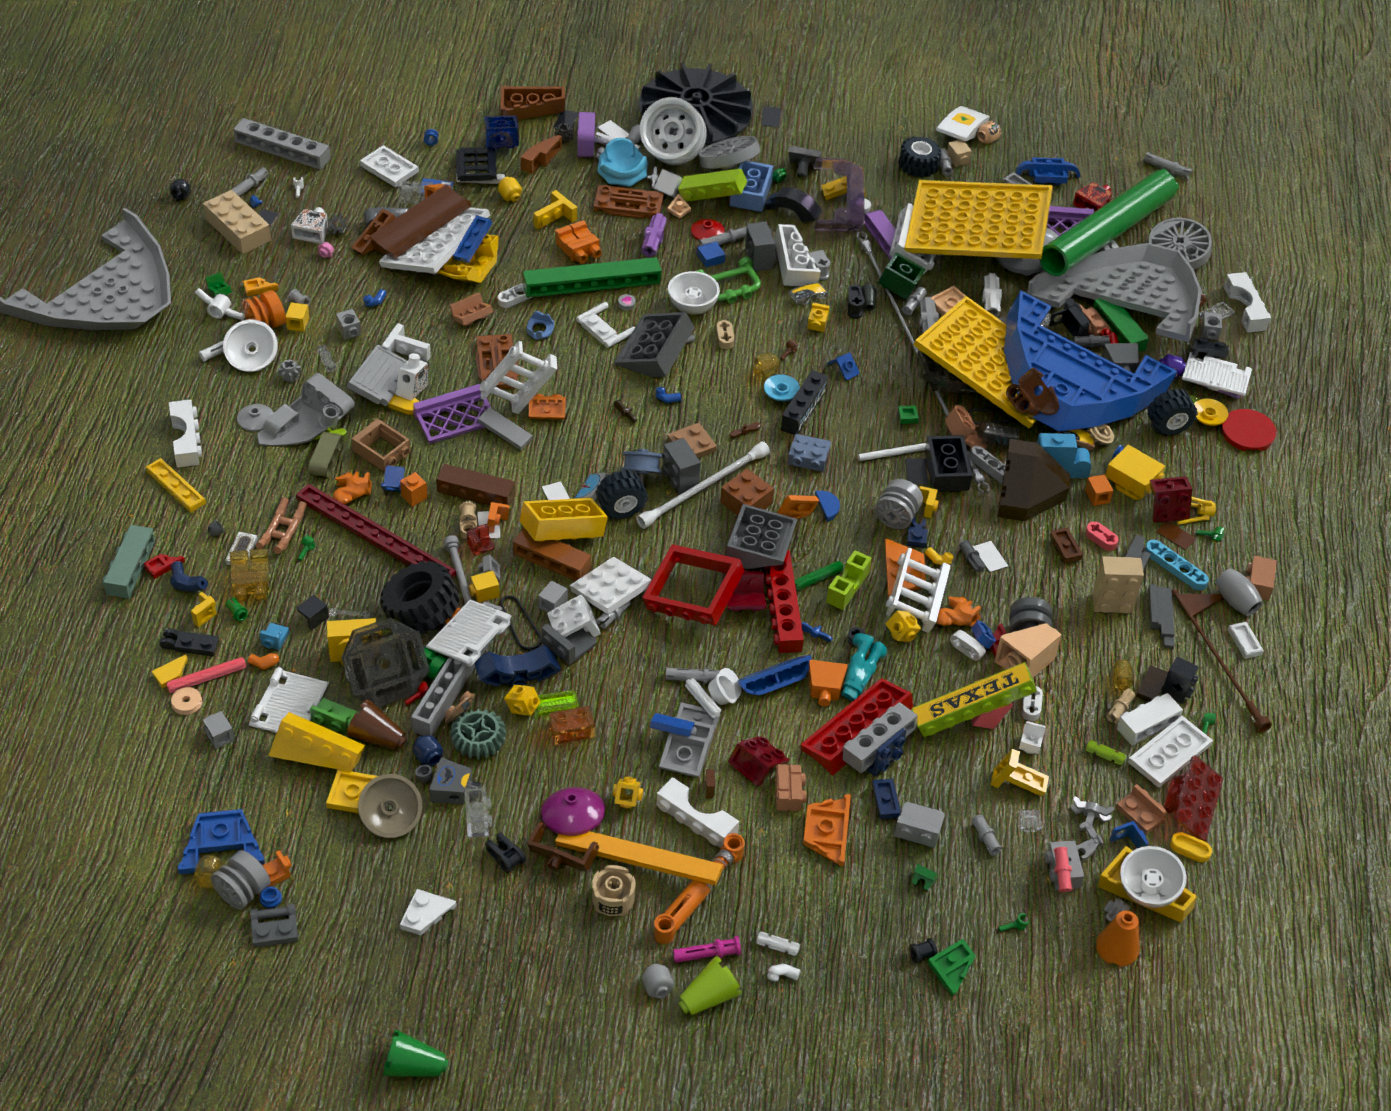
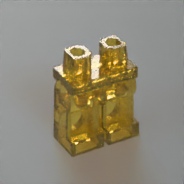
M268 549L250 550L251 570L247 550L230 551L232 589L238 602L247 600V594H254L257 600L266 599V595L269 593Z

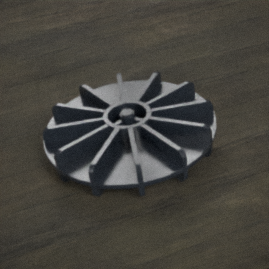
M680 63V69L666 73L659 70L656 72L655 78L647 85H643L639 98L641 120L645 111L656 101L668 97L683 99L697 110L705 122L706 141L704 145L706 146L737 137L751 123L753 115L751 91L747 88L745 89L737 82L736 74L732 73L727 76L712 71V64H708L707 69L686 68L685 63ZM665 115L663 119H668L669 116ZM680 115V120H684L685 116ZM660 129L655 131L656 135L660 134ZM691 129L687 134H692L693 130ZM676 130L673 131V133H674L673 135H674V136L677 135V133H676L677 131H676ZM680 143V149H683L684 144Z

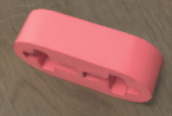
M1090 522L1087 525L1085 534L1091 541L1107 551L1116 549L1118 536L1098 522Z

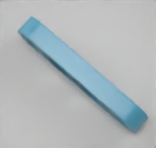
M1150 540L1147 542L1145 551L1151 553L1150 558L1195 590L1201 591L1207 587L1209 578L1203 571L1160 541ZM1169 557L1172 558L1174 561L1168 562L1164 558ZM1180 568H1185V569H1187L1189 572H1188V573L1181 572V571H1180Z

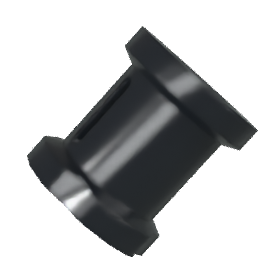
M928 938L926 942L917 945L914 943L909 945V952L915 963H919L921 959L933 957L938 953L932 938Z

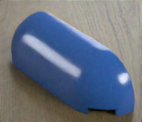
M811 655L787 660L737 680V682L749 694L762 695L806 677L809 670V662L812 660Z

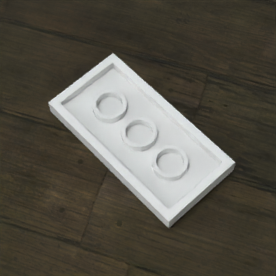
M1181 716L1129 757L1128 763L1160 788L1209 748L1213 740L1185 717Z

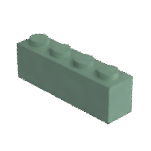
M130 525L128 531L124 533L123 542L117 548L116 557L110 563L109 572L103 577L102 584L105 587L106 595L130 598L144 568L143 563L147 561L156 541L153 528Z

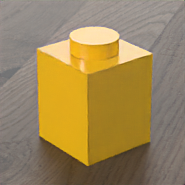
M290 303L286 314L287 330L304 332L309 320L308 305Z
M494 571L471 576L469 592L471 596H475L478 603L500 597L499 583Z

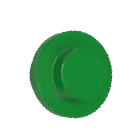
M784 168L776 169L773 172L772 180L777 183L782 182L787 177L786 170Z

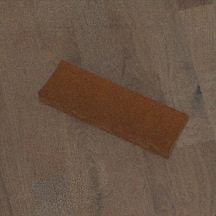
M446 184L370 235L374 249L395 259L471 207V203Z

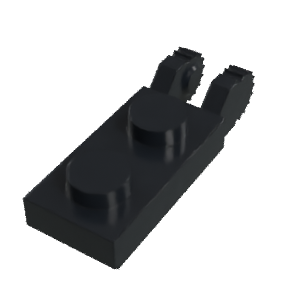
M165 629L163 631L165 638L160 640L159 645L165 649L175 650V652L214 656L220 640L219 636Z

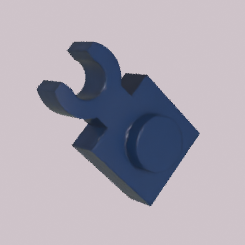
M913 518L911 527L908 530L907 546L926 548L928 529H925L926 520L923 519L921 524H917L915 522L916 518Z

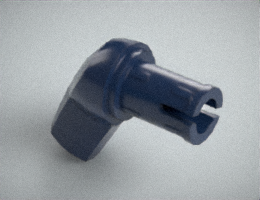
M175 561L171 564L172 577L170 578V584L173 588L190 593H196L207 588L208 581L204 577H190L184 574L182 562Z

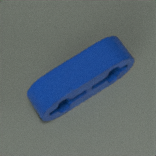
M977 620L971 629L979 643L986 648H991L996 639L991 629L982 621Z

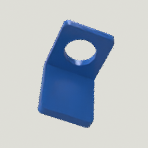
M850 352L827 362L828 365L837 362L845 380H849L860 373Z
M386 466L384 483H381L383 491L401 492L400 480L404 479V467Z
M1134 821L1112 830L1111 842L1129 836L1137 849L1148 846L1144 832L1138 828ZM1125 829L1123 833L1117 835L1120 831Z

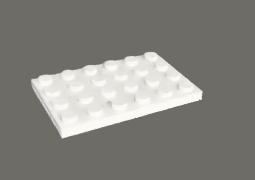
M468 208L394 259L385 255L379 261L380 266L431 274L438 272L457 250L475 216L488 218L490 216L489 210Z

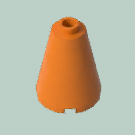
M1119 912L1098 935L1096 950L1106 963H1114L1124 967L1136 961L1140 953L1139 922L1133 912Z

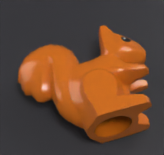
M348 472L335 478L338 481L337 486H340V488L333 492V498L343 504H347L352 499L361 496L371 495L372 481H370L369 472L365 474L364 478L359 477L358 472H355L354 475Z
M948 597L950 601L948 605L953 610L949 608L939 609L936 623L942 626L953 624L972 628L977 620L981 618L979 615L981 606H976L972 609L971 604L973 601H967L964 597Z

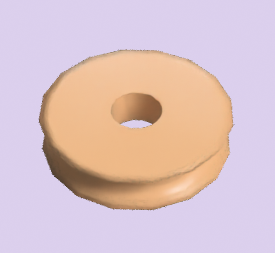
M192 687L176 690L171 697L172 709L182 715L193 714L202 705L201 693Z

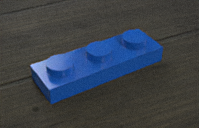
M478 215L475 216L457 250L452 255L455 260L466 263L470 262L492 225L491 219Z

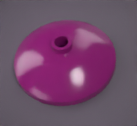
M581 787L564 788L553 793L545 800L541 809L542 820L546 827L555 833L569 836L580 835L593 830L601 823L605 814V807L601 797L595 792Z

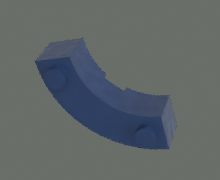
M545 645L530 652L514 656H503L488 651L474 663L480 681L497 687L500 684H509L510 687L514 685L523 686L526 685V681L538 679L539 682L561 671L555 653Z

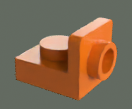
M491 502L487 532L494 533L495 525L499 526L500 519L508 520L509 505Z
M280 850L275 852L276 859L262 865L270 877V884L267 887H271L291 877L289 868L292 867L288 856H283Z

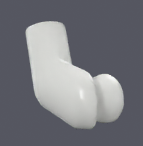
M787 964L774 965L768 969L767 978L772 981H778L779 975H784L797 980L801 970Z

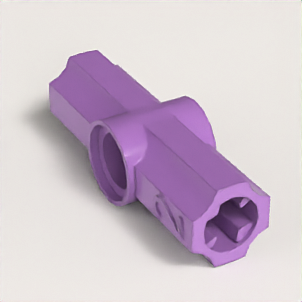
M657 213L652 216L649 227H646L642 246V253L646 257L656 255L659 244H662L667 221L663 214Z

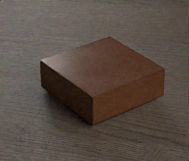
M706 769V798H713L715 794L714 769Z

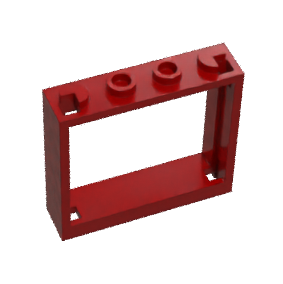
M672 544L642 599L647 610L664 613L671 617H681L688 621H697L704 625L706 623L716 626L744 573L742 562L737 558ZM676 563L726 573L709 608L658 597Z

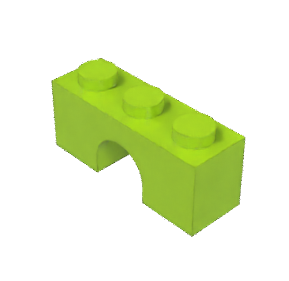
M854 550L846 562L842 577L837 575L828 587L826 603L844 610L870 573L872 558Z

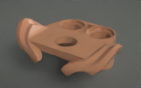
M956 405L945 418L952 436L964 435L965 444L970 447V450L973 446H980L986 450L987 436L979 438L975 427L978 428L980 425L973 423V419L969 416L966 409Z

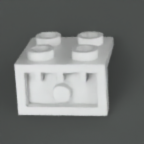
M582 595L547 613L552 628L564 637L581 628H584L586 632H590L593 637L601 634L592 608Z

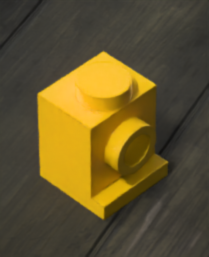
M813 303L807 329L824 332L830 306Z

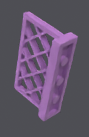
M1050 206L1048 222H1055L1056 224L1051 227L1047 223V228L1060 236L1061 234L1055 230L1057 227L1060 226L1066 232L1094 213V209ZM1063 223H1071L1072 226L1068 228Z
M480 384L413 403V415L418 420L429 444L484 428L483 425L478 423V418L491 406L487 398L485 400L481 399ZM480 400L484 403L482 408L473 405L474 402ZM465 406L467 410L463 413L456 410L457 407ZM470 409L478 411V416L469 415ZM447 411L450 412V415L446 418L439 415L440 412ZM453 414L462 417L460 423L451 420ZM430 416L433 417L431 423L423 421L422 418ZM436 419L445 422L443 428L434 425ZM465 419L474 421L473 425L470 426L463 424ZM448 424L457 426V429L450 431L446 427ZM431 429H434L440 433L437 436L431 437L429 432Z

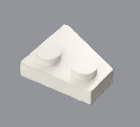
M417 889L400 923V929L422 935L431 925L440 921L442 915L448 910H454L456 901Z

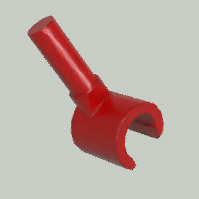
M422 682L417 686L418 692L404 701L406 705L425 696L429 689L426 682Z

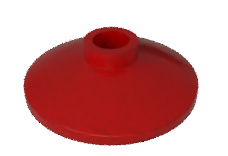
M701 219L693 223L691 233L697 240H703L723 234L724 227L716 220Z

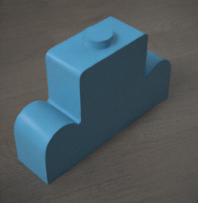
M1039 434L1037 443L1070 474V478L1089 477L1091 471L1089 451L1085 448H1077L1075 434Z

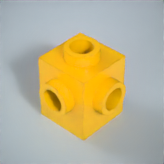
M896 611L885 623L891 631V636L896 641L901 642L914 640L917 633L921 630L917 624V619L908 611Z
M514 685L504 698L510 712L519 715L531 716L541 702L534 687Z
M624 777L617 784H614L612 796L615 797V804H620V807L623 808L635 807L638 801H642L644 789L640 788L641 782H637L636 778ZM626 789H632L633 793H626Z

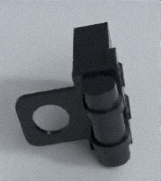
M1068 298L1064 303V310L1051 315L1049 325L1054 326L1063 323L1073 337L1087 336L1090 321L1082 312L1081 306L1078 303H1074L1072 298ZM1062 315L1058 321H1054L1056 316Z

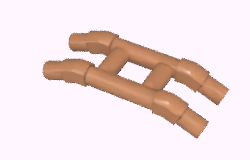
M282 497L266 532L256 543V547L262 549L273 537L281 539L274 548V552L280 554L285 550L298 524L302 521L307 504L300 501L293 519L283 516L285 515L289 499ZM278 524L289 526L285 533L275 530Z

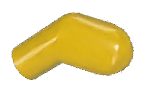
M932 547L925 551V555L934 564L942 565L946 563L950 565L952 563L953 555L949 552H945L942 556Z

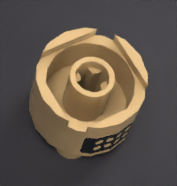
M609 865L604 870L595 873L592 880V902L594 909L598 913L608 916H625L628 914L635 902V878L629 874L628 869L618 865Z

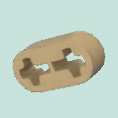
M727 320L719 321L716 328L718 345L722 349H730L734 346L732 324Z

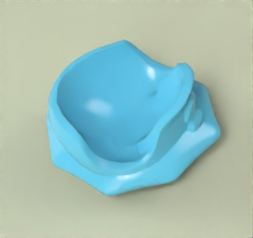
M615 138L606 145L604 152L600 154L597 172L610 185L631 187L638 181L646 178L648 161L646 156L640 153L632 141L626 138Z

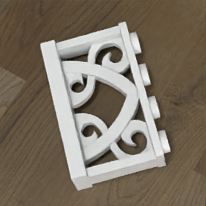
M908 203L899 214L889 255L893 257L896 252L925 268L926 270L923 273L925 274L927 270L930 271L935 263L933 260L936 254H915L905 251V243L914 206Z

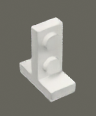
M398 323L382 344L383 348L393 353L398 352L408 356L410 354H418L421 360L427 362L431 357L430 344L405 337L404 325Z

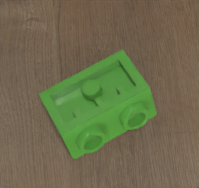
M325 698L320 701L317 707L312 705L310 708L312 721L346 735L348 733L347 728L357 712Z

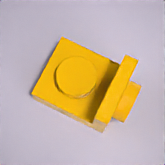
M203 592L198 594L200 604L191 610L193 624L197 627H200L217 614L215 600Z

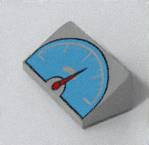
M607 473L590 474L574 499L592 498L595 501L597 498V486L601 484L600 481L606 478Z

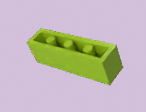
M741 168L684 176L678 191L685 202L742 194L747 184V179Z

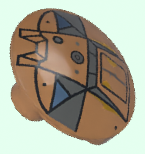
M469 691L464 693L459 699L460 703L456 707L452 705L445 712V723L453 722L457 717H461L464 712L466 713L474 700L475 694H471Z

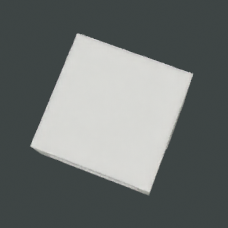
M662 169L654 189L675 198L682 178Z

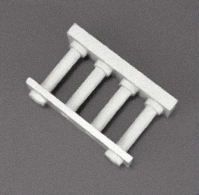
M518 341L515 346L510 348L509 353L488 378L480 384L481 399L485 400L492 393L511 401L512 412L519 414L556 372L557 357L550 354L542 361L524 353L522 341ZM521 359L539 368L531 372L515 365V363ZM510 370L529 379L521 383L505 375ZM499 382L519 389V391L511 394L496 388Z
M908 548L905 554L901 553L897 562L899 569L892 594L888 597L885 605L888 607L886 615L890 616L895 608L901 611H908L911 615L921 619V622H923L922 631L929 633L937 621L950 565L943 563L940 569L930 568L910 559L912 549ZM907 566L932 576L934 582L931 584L906 573ZM905 580L926 589L931 595L927 598L902 587L903 581ZM900 594L924 604L927 611H920L898 601Z

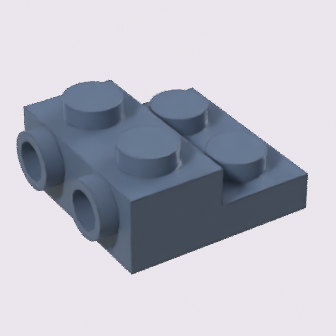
M795 434L788 456V465L824 472L831 441Z

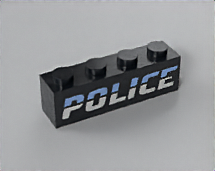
M811 370L782 414V431L792 435L800 433L826 392L827 375Z

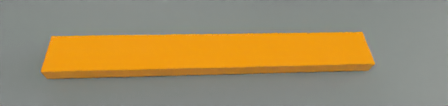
M591 831L572 836L558 834L555 840L556 846L584 853L587 852L592 842H597L599 851L596 856L715 886L723 871V864Z

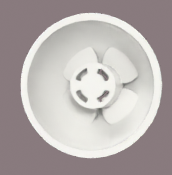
M695 271L676 275L668 285V294L673 305L681 312H686L690 315L702 314L711 309L716 303L720 291L719 285L713 277Z
M1146 846L1138 848L1127 855L1121 866V882L1125 892L1133 901L1145 907L1159 908L1171 904L1182 894L1186 885V871L1182 862L1172 852L1161 847Z

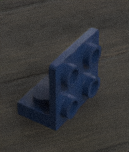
M902 728L876 750L874 763L866 769L873 776H877L880 772H885L894 760L897 761L902 757L904 753L903 746L906 742V729Z

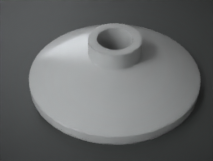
M252 404L240 410L237 421L241 428L257 432L263 429L265 421L274 412L266 405Z

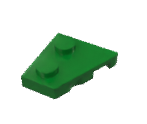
M961 939L928 959L927 964L951 997H953L958 991L976 955L965 940Z

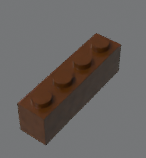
M448 464L443 465L436 479L437 492L491 505V502L510 506L515 496V481Z

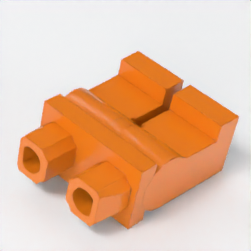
M584 220L571 224V227L568 225L555 230L556 244L570 257L572 262L578 261L582 264L590 256L595 259L601 257L599 239L589 231Z

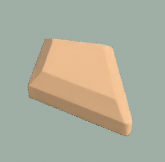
M677 194L668 207V212L679 219L691 211L690 206L680 194Z

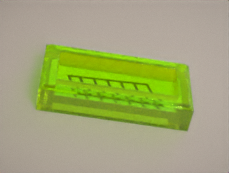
M576 690L538 695L541 701L537 707L539 716L579 710Z

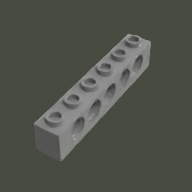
M245 118L233 129L236 143L321 170L331 159L329 145Z

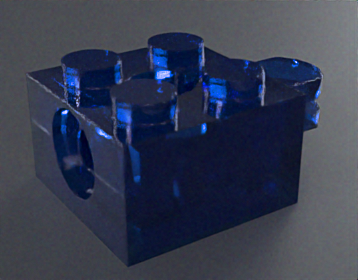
M484 117L486 147L497 149L499 147L514 148L519 146L517 117Z

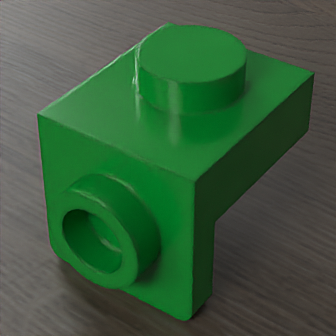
M219 272L205 278L209 293L215 297L217 294H223L227 297V294L232 293L231 286L225 283L222 273Z

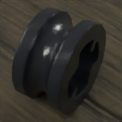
M854 627L849 630L847 641L851 646H854L852 641L855 634H866L862 628Z

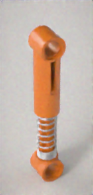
M732 833L724 838L723 846L712 860V862L723 864L722 873L731 863L739 862L743 858L745 843L743 837ZM692 880L669 908L655 918L653 936L658 943L668 944L674 940L675 933L710 893L711 884Z

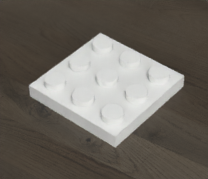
M612 557L571 584L570 588L573 593L578 596L582 595L586 601L609 615L646 590L652 580L617 558Z

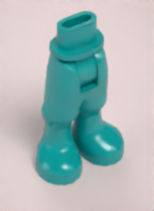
M857 633L853 637L852 644L857 648V651L850 659L842 685V696L850 701H854L857 696L862 694L872 674L875 673L877 661L883 659L887 654L885 645L879 641L873 643L874 638L867 634ZM869 650V657L865 660V655Z

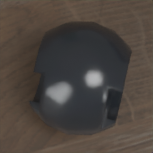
M176 179L170 185V194L177 200H184L190 196L191 186L184 179Z

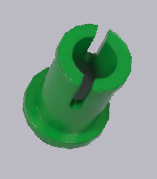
M231 598L234 604L228 599L226 607L232 612L233 618L238 621L245 620L248 616V610L242 607L236 598Z

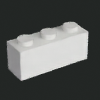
M1168 693L1156 696L1151 702L1141 704L1131 712L1123 713L1119 718L1117 730L1133 746L1166 729L1181 717L1183 709Z

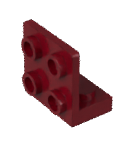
M1187 476L1150 480L1149 486L1154 495L1152 515L1154 523L1190 519L1192 487Z
M763 571L744 572L727 604V609L735 612L745 609H751L752 611L766 609Z
M762 736L738 742L728 760L730 765L757 787L763 784L771 768L776 767L778 764H787L789 762L783 751L776 749L770 744L768 739Z

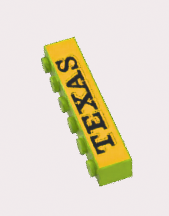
M1024 662L913 707L912 711L918 715L917 726L923 737H926L946 728H951L963 721L971 720L1000 706L1008 705L1020 698L1028 697L1038 691L1032 675Z

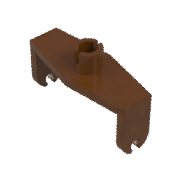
M539 822L527 842L530 851L548 858L549 860L546 862V865L552 870L554 868L555 871H558L560 865L563 864L588 872L599 851L597 842H592L583 859H579L559 849L540 844L539 842L545 833L546 826L543 822Z

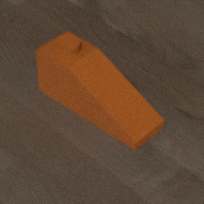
M382 208L351 248L362 255L373 250L374 246L370 235L396 217Z

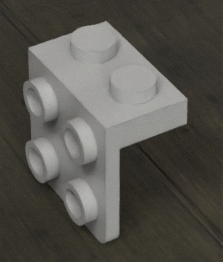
M906 802L904 803L901 816L899 815L894 836L935 848L945 814L942 811Z

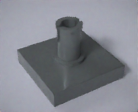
M789 145V161L799 163L798 176L806 177L809 165L822 166V151Z

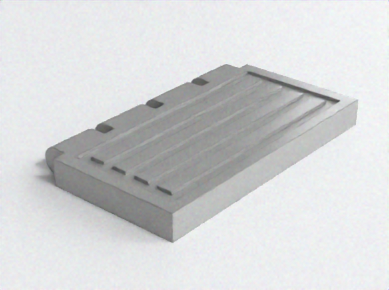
M377 344L351 378L347 388L378 405L380 403L387 405L396 393L399 370L407 360Z

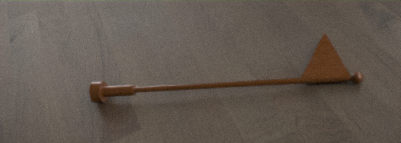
M1172 589V596L1176 597L1246 702L1245 706L1255 719L1254 727L1259 733L1269 730L1272 726L1267 716L1262 717L1254 703L1249 701L1194 619V616L1223 600V596L1221 594H1178L1177 589Z

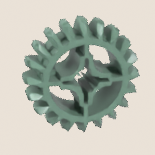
M478 708L474 712L470 709L468 714L464 712L461 717H457L455 722L452 723L450 731L451 742L457 752L461 751L462 756L468 754L470 759L473 756H476L478 760L480 756H484L487 759L488 754L494 756L496 750L500 751L505 743L506 730L504 722L500 716H496L494 711L488 713L487 708L484 711H480Z

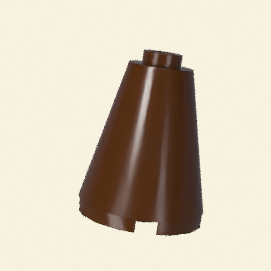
M369 699L365 700L360 706L363 710H360L359 713L356 712L347 728V735L393 751L397 748L401 749L407 739L404 737L405 732Z

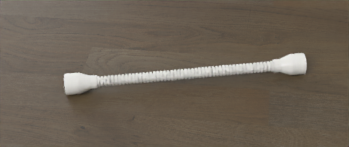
M763 441L756 444L744 457L652 511H645L636 517L638 525L642 529H646L661 514L715 483L717 480L749 461L767 456L770 453L768 445Z

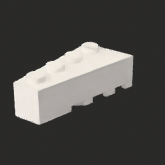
M778 224L775 240L783 285L806 286L818 284L821 271L819 268H816L815 260L813 257H810L807 246L803 245V239L795 225Z

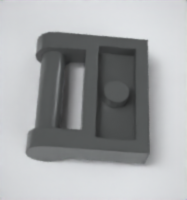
M295 903L288 904V907L259 911L257 909H250L254 948L298 942ZM289 915V919L264 923H259L258 919Z

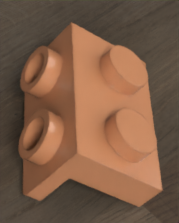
M480 293L450 305L454 322L464 326L471 325L477 319H484L493 312L491 305L483 303Z

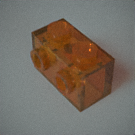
M589 706L549 713V726L555 745L595 737V723Z

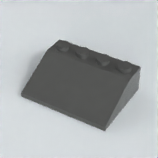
M686 312L643 314L614 363L617 366L650 377H666L695 327Z
M743 504L728 542L725 556L740 559L744 569L783 565L797 519Z

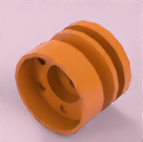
M270 290L261 293L259 299L253 296L251 300L249 298L243 300L242 305L246 320H258L268 326L270 325L272 328L286 324L285 311L275 291Z

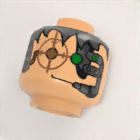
M994 121L982 124L977 132L978 139L986 144H991L1001 136V128Z

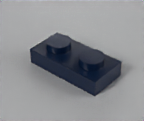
M893 778L873 780L872 788L879 819L899 818L901 810Z

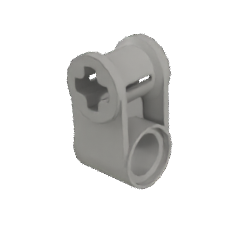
M823 250L808 252L810 257H813L815 260L816 268H819L821 271L819 280L828 279L830 260L825 255V252Z

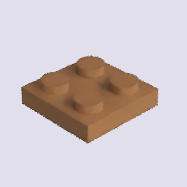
M700 423L667 434L669 443L685 438L697 458L717 451V445Z

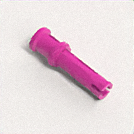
M738 936L722 941L716 939L714 943L673 949L675 963L714 956L722 959L723 956L741 955Z

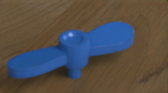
M801 622L802 631L810 633L812 637H820L828 642L833 640L831 636L821 632L820 629L822 627L820 625L813 628L809 624Z

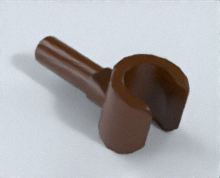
M793 339L786 343L788 349L780 357L781 361L791 352H797V343Z

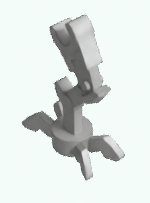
M1074 796V804L1071 805L1070 809L1074 814L1083 812L1087 816L1086 821L1080 825L1079 830H1086L1090 837V840L1076 846L1078 852L1084 854L1080 860L1083 863L1095 853L1098 845H1103L1101 836L1097 835L1092 826L1094 818L1099 817L1102 822L1111 820L1110 814L1114 811V807L1106 809L1095 802H1080V799Z

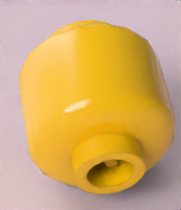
M505 177L499 181L498 192L505 201L515 202L520 198L522 187L515 178Z

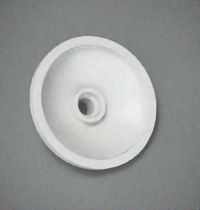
M244 320L229 329L224 338L223 350L225 357L233 367L244 372H256L266 368L274 360L278 350V342L275 333L267 324L258 320ZM255 347L256 349L255 351L250 352V348Z

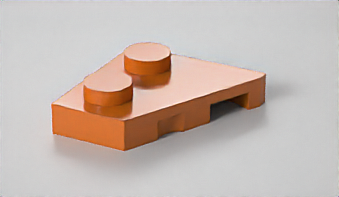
M787 495L777 513L796 519L803 518L812 514L819 500L816 496Z

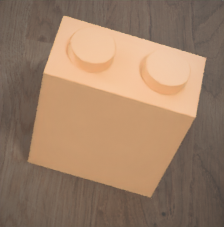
M1047 623L1004 634L1000 637L995 662L1005 670L1025 662L1033 678L1055 660L1061 634Z

